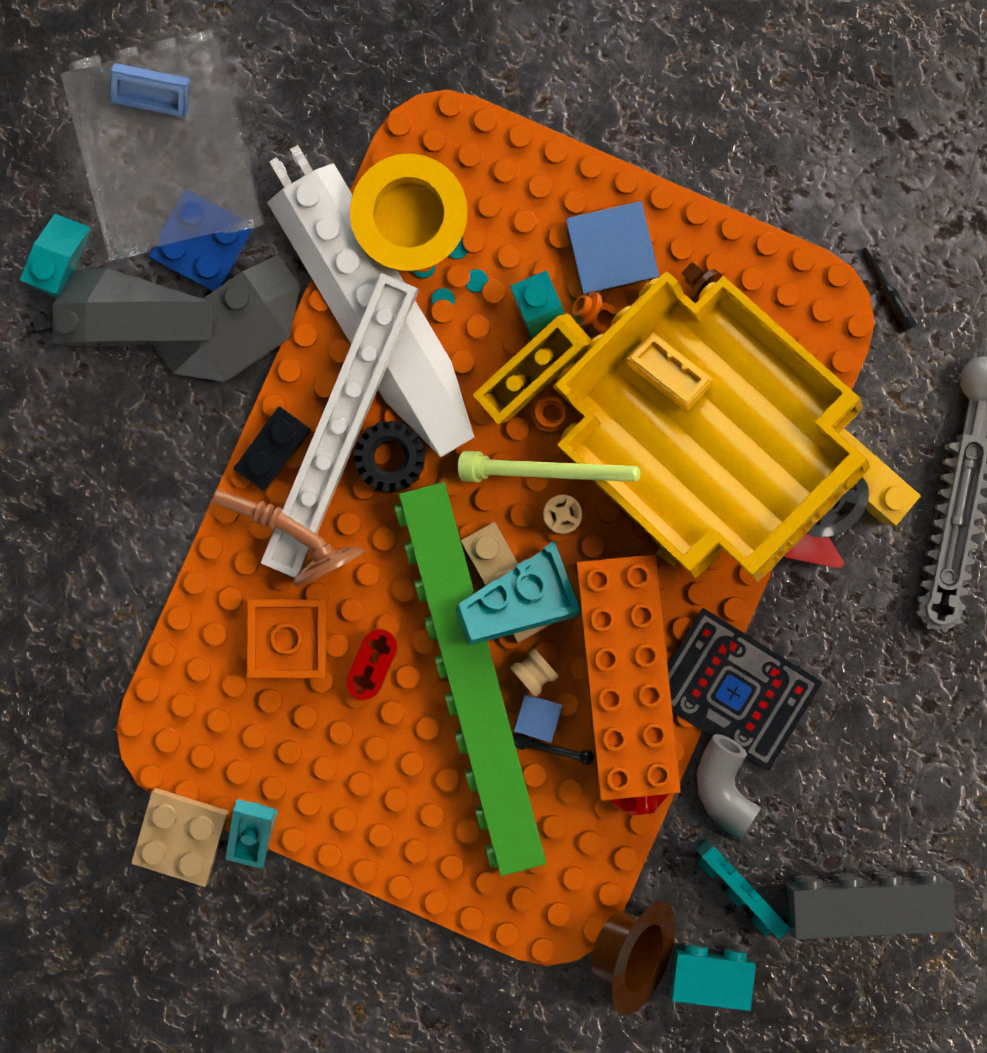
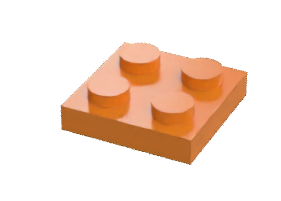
M247 599V678H326L327 600Z

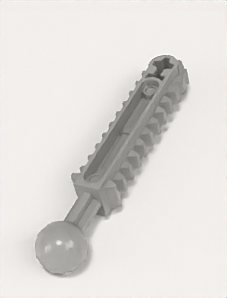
M987 356L971 359L962 370L960 385L963 393L969 398L963 434L957 436L955 443L946 444L944 448L953 454V458L944 459L942 463L950 468V473L941 475L940 478L947 483V489L938 490L937 493L944 498V504L935 505L934 508L941 513V519L933 520L931 525L939 530L937 535H931L928 539L936 545L935 550L926 551L925 554L932 559V565L923 566L922 570L929 574V580L920 581V586L927 591L922 596L917 597L916 601L919 603L918 610L915 611L916 615L925 624L924 628L928 630L934 629L948 632V629L961 623L962 610L966 608L961 603L959 597L969 593V590L962 587V582L972 578V575L965 571L966 565H971L975 562L974 559L968 556L969 550L977 549L978 544L971 541V536L981 532V529L974 525V521L984 517V514L977 510V506L987 501L985 497L980 495L981 489L987 488V481L983 479V475L987 473ZM937 589L950 590V594H944L942 605L948 607V613L941 614L938 620V614L932 611V605L939 604L942 593L937 592Z

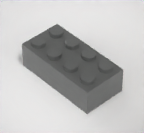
M932 869L912 870L911 877L896 875L894 871H879L872 873V879H862L857 877L856 873L833 874V881H823L818 879L817 875L794 876V883H785L787 925L791 928L789 932L796 940L956 932L954 884L943 878L942 874L935 873V870Z

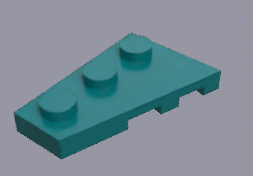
M555 541L545 546L541 552L529 560L526 559L518 564L515 569L500 579H495L459 603L455 609L468 646L575 618L581 612Z
M708 839L696 849L702 856L697 863L712 879L719 875L729 885L724 892L739 908L746 903L756 914L750 920L766 937L773 932L780 940L791 930Z

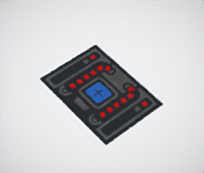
M705 608L701 609L668 663L672 712L710 736L719 734L736 741L745 749L747 753L746 758L767 771L772 767L822 685L821 680Z

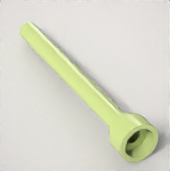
M463 451L458 460V474L463 482H481L482 479H487L489 475L637 482L641 475L638 466L490 460L488 456L483 455L480 451Z

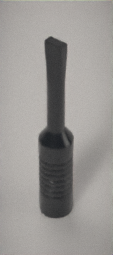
M864 248L863 251L870 267L883 288V297L888 306H890L903 332L917 326L897 288L889 284L878 263L867 248Z

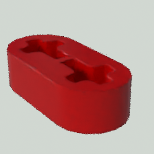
M378 629L371 631L364 638L346 680L347 690L356 699L368 700L376 696L380 691L398 649L397 640L392 633L387 630ZM382 635L387 638L386 645L391 647L389 654L382 653L375 664L370 661L374 649L369 646L371 639L378 640ZM367 666H371L374 670L370 681L375 683V687L373 690L366 689L364 693H359L357 691L358 684L353 681L355 675L362 676Z

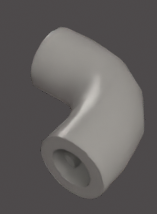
M715 734L706 746L697 769L698 796L708 816L723 830L741 841L759 814L761 807L745 798L738 791L735 784L737 771L747 756L745 749L729 737Z

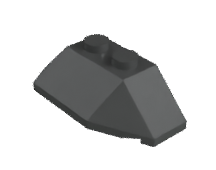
M276 255L242 271L203 298L212 302V341L153 345L173 374L226 383L290 339L301 287L280 256Z

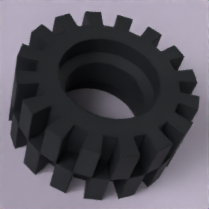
M396 421L378 422L373 427H368L365 433L359 437L356 449H354L355 466L361 478L369 486L382 492L392 493L407 489L418 480L425 465V451L419 436L409 426L397 423ZM385 442H395L405 452L403 465L394 472H385L378 468L375 463V452Z

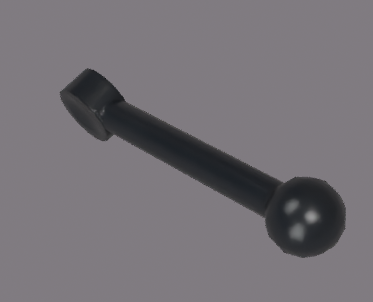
M519 734L514 739L515 746L520 750L529 747L578 759L583 765H590L594 761V754L590 750L578 752L529 740V737L524 734Z

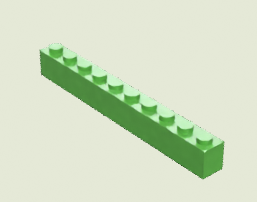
M442 482L399 494L401 503L394 504L400 527L408 526L411 541L404 542L410 565L418 563L421 578L414 581L420 603L428 601L431 616L424 618L430 641L438 639L442 653L435 656L440 678L448 677L452 692L446 693L445 698L450 716L458 715L462 730L455 731L460 754L468 753L472 768L465 770L470 792H479L482 806L475 808L481 830L488 829L492 844L485 846L491 869L499 867L500 875L504 876L547 864L488 641L468 646L455 610L459 603L475 592L446 484Z

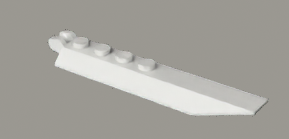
M297 145L290 149L292 152L291 156L297 166H300L305 176L292 183L287 175L286 168L277 157L269 161L284 188L267 203L349 342L352 344L380 274H385L401 282L404 281L397 269L389 268L375 261L358 243L350 220L352 193L334 163L313 171ZM414 301L378 391L384 401L442 457L473 439L474 434L453 364L418 304Z

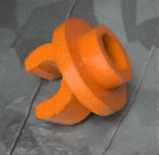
M595 291L578 297L572 308L573 319L582 329L588 327L599 332H605L607 327L598 322L599 312L604 311L612 314L615 312V308L609 303L602 302V296Z

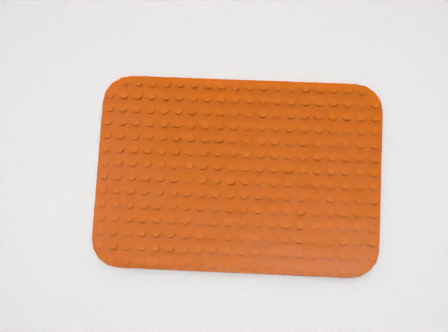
M446 89L418 94L390 112L375 133L350 192L353 195L359 180L373 165L385 158L399 154H419L435 159L447 167L461 184L467 201V223L462 236L463 246L468 251L466 256L461 259H453L447 256L435 264L433 275L425 279L417 277L413 271H397L406 284L419 289L415 301L453 364L474 438L440 457L419 436L425 451V465L418 480L407 489L392 493L382 492L369 486L361 478L355 466L354 449H356L359 437L365 433L368 427L371 428L378 422L396 421L397 423L409 426L384 401L377 389L317 534L324 539L326 544L330 543L333 550L345 547H363L365 553L299 587H295L293 584L296 578L261 563L274 530L269 529V524L267 527L261 526V521L259 524L253 523V518L213 504L211 501L123 698L116 730L122 761L137 785L150 794L154 788H158L228 810L229 814L224 830L229 832L237 799L275 808L278 814L269 850L517 960L551 966L578 961L592 952L597 937L607 920L616 912L624 911L675 793L669 794L654 813L626 815L609 800H600L598 796L595 757L590 765H583L578 759L529 747L523 750L516 747L547 864L504 876L500 875L499 867L491 869L485 848L486 845L492 844L488 829H480L475 810L476 807L482 806L479 792H470L465 773L466 769L472 768L468 753L460 754L455 736V731L462 730L458 715L450 716L445 698L446 693L452 692L448 677L440 678L435 661V656L442 653L438 639L430 641L424 619L431 616L428 601L420 603L414 581L421 578L418 563L410 565L404 542L411 541L408 526L400 527L394 504L401 503L399 494L445 482L460 540L495 522L518 564L526 559L529 560L541 552L545 546L555 541L578 605L576 562L654 555L659 549L652 544L651 536L592 480L489 475L487 479H482L481 482H463L459 478L458 460L463 451H480L483 455L488 456L490 460L574 463L562 452L557 444L562 440L561 436L565 429L574 422L579 423L583 417L569 405V420L561 430L556 432L540 430L535 426L531 418L532 405L539 396L547 393L558 394L553 388V385L557 382L556 379L511 420L501 424H497L473 396L484 383L531 341L510 293L511 285L547 270L565 314H570L573 318V305L583 293L566 225V218L642 201L659 277L666 271L669 272L679 282L684 294L690 298L693 288L685 282L686 278L682 275L685 268L693 262L705 274L712 269L718 270L722 276L728 279L851 390L868 354L875 321L870 293L854 268L830 251L482 98ZM430 266V267H428V268H424V269H421V270H417V271L427 272V271L431 270V269L433 268V266ZM471 270H482L488 277V282L485 283L481 292H472L466 287L470 280ZM310 278L295 312L290 339L281 344L217 487V489L255 503L264 501L266 502V507L268 504L274 505V510L276 507H280L283 510L351 347V343L312 278ZM651 280L597 292L602 296V302L609 303L615 308L614 314L600 311L598 314V322L607 327L606 331L611 327V322L615 315L625 307L632 306L638 299L641 289ZM440 288L449 289L455 297L454 305L448 300H438L432 305L433 293ZM588 327L583 329L591 340L605 333L591 330ZM280 406L308 426L311 431L269 489L264 492L233 468ZM547 406L543 410V416L547 420H554L558 416V411L553 406ZM385 442L375 452V463L378 468L385 472H394L401 468L405 461L404 449L395 442ZM557 495L573 497L582 508L580 524L574 531L568 534L560 535L553 533L546 527L543 521L545 505L551 498ZM462 544L473 589L476 593L486 585ZM723 550L717 559L695 579L680 563L672 567L656 555L667 665L702 608L746 633L773 569L757 582ZM308 555L303 569L312 561L310 555ZM247 599L327 600L326 678H247ZM580 613L575 618L552 623L519 643L513 634L488 640L513 738L515 739L517 735L521 734L514 732L524 695L525 693L534 695L510 667L515 663H522L527 658L528 652L534 647L559 676L553 682L547 681L542 686L541 693L536 697L563 706L552 742L528 736L529 740L578 752L590 750L594 754ZM378 629L387 630L396 638L398 649L378 694L368 700L356 699L347 690L346 680L359 648L366 635L371 631ZM381 635L378 640L371 639L369 646L374 649L370 661L375 664L382 653H390L391 647L386 645L387 638ZM367 666L362 676L355 675L353 681L358 684L357 691L359 693H364L366 689L373 690L375 687V683L370 681L374 670L371 666ZM672 712L680 782L702 730Z

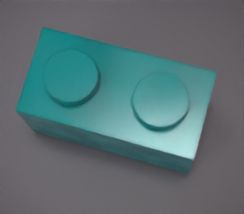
M685 944L684 950L675 949L669 996L673 1002L751 1011L756 963L752 958H747V952L724 949L723 955L708 953V947Z

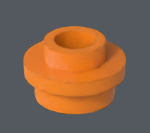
M554 393L539 396L531 408L533 423L537 428L545 432L561 430L567 424L570 417L568 403L560 395ZM545 407H555L558 411V416L554 420L545 419L543 416Z

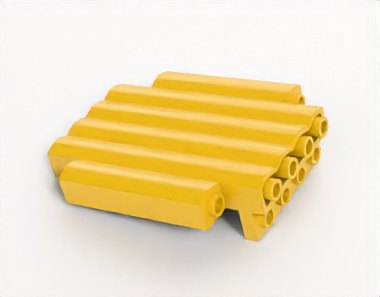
M666 271L659 278L656 277L648 282L641 289L638 299L632 306H627L619 311L613 318L611 327L604 334L593 338L576 363L569 364L556 378L557 382L553 385V388L583 417L579 423L574 422L565 429L561 436L562 440L557 445L574 463L638 466L641 475L637 482L592 481L695 579L724 550L758 582L776 566L782 557L807 534L816 522L831 510L837 501L870 468L867 458L839 434L858 415L863 408V404L857 394L724 276L716 283H709L701 291L698 297L699 301L695 304L684 294L679 282ZM652 332L713 379L712 386L687 412L627 365V358Z

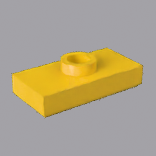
M654 332L627 358V365L686 412L712 386L713 379Z

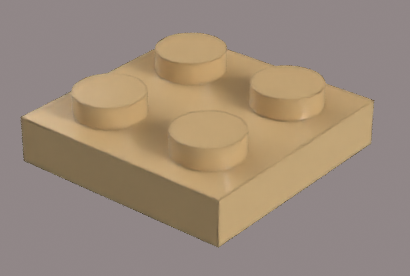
M154 788L150 796L131 864L206 887L210 879L229 811Z

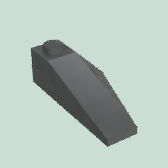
M110 268L75 270L53 303L52 343L84 348L212 341L211 301Z

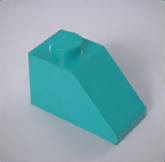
M54 214L33 244L20 281L28 287L58 297L77 268L92 228Z
M547 270L510 286V293L531 340L557 316L565 314Z

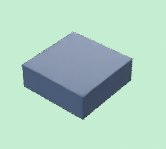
M525 693L514 732L551 743L563 705Z

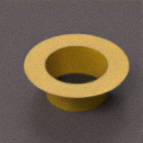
M419 154L394 155L373 165L359 180L350 204L351 226L360 246L375 261L397 270H421L442 261L458 245L467 223V201L458 179L440 162Z

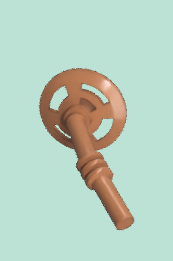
M217 489L213 496V504L253 518V523L259 524L261 521V526L267 527L269 524V529L275 530L278 528L312 550L309 553L312 561L294 580L293 584L295 587L313 581L365 553L363 547H345L333 550L330 543L326 544L323 538L282 513V508L276 507L274 510V505L268 504L266 507V502L264 501L255 503Z

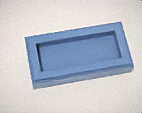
M114 63L110 75V103L186 118L189 111L190 78Z

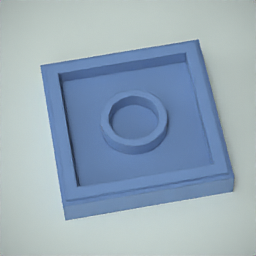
M642 201L566 218V225L583 295L591 291L601 292L649 281L656 277L659 278Z

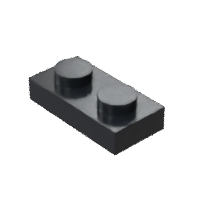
M279 406L233 469L266 492L308 436L311 429Z

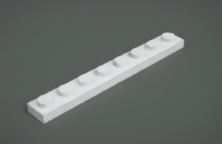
M382 273L282 510V513L315 534H318L419 291L416 287ZM276 528L261 563L296 578L302 572L311 549Z

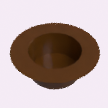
M665 902L653 904L640 917L624 911L616 912L607 920L597 937L592 954V971L597 978L612 984L613 1003L616 1010L621 1014L629 1015L640 1009L654 993L666 970L674 944L675 916L671 906Z

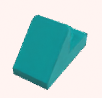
M237 799L232 814L225 860L263 869L278 811L275 808L263 806L256 802Z

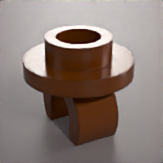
M693 262L682 272V275L686 278L685 282L693 288L690 299L694 303L699 301L698 297L701 291L709 283H716L722 277V274L716 269H712L705 274Z

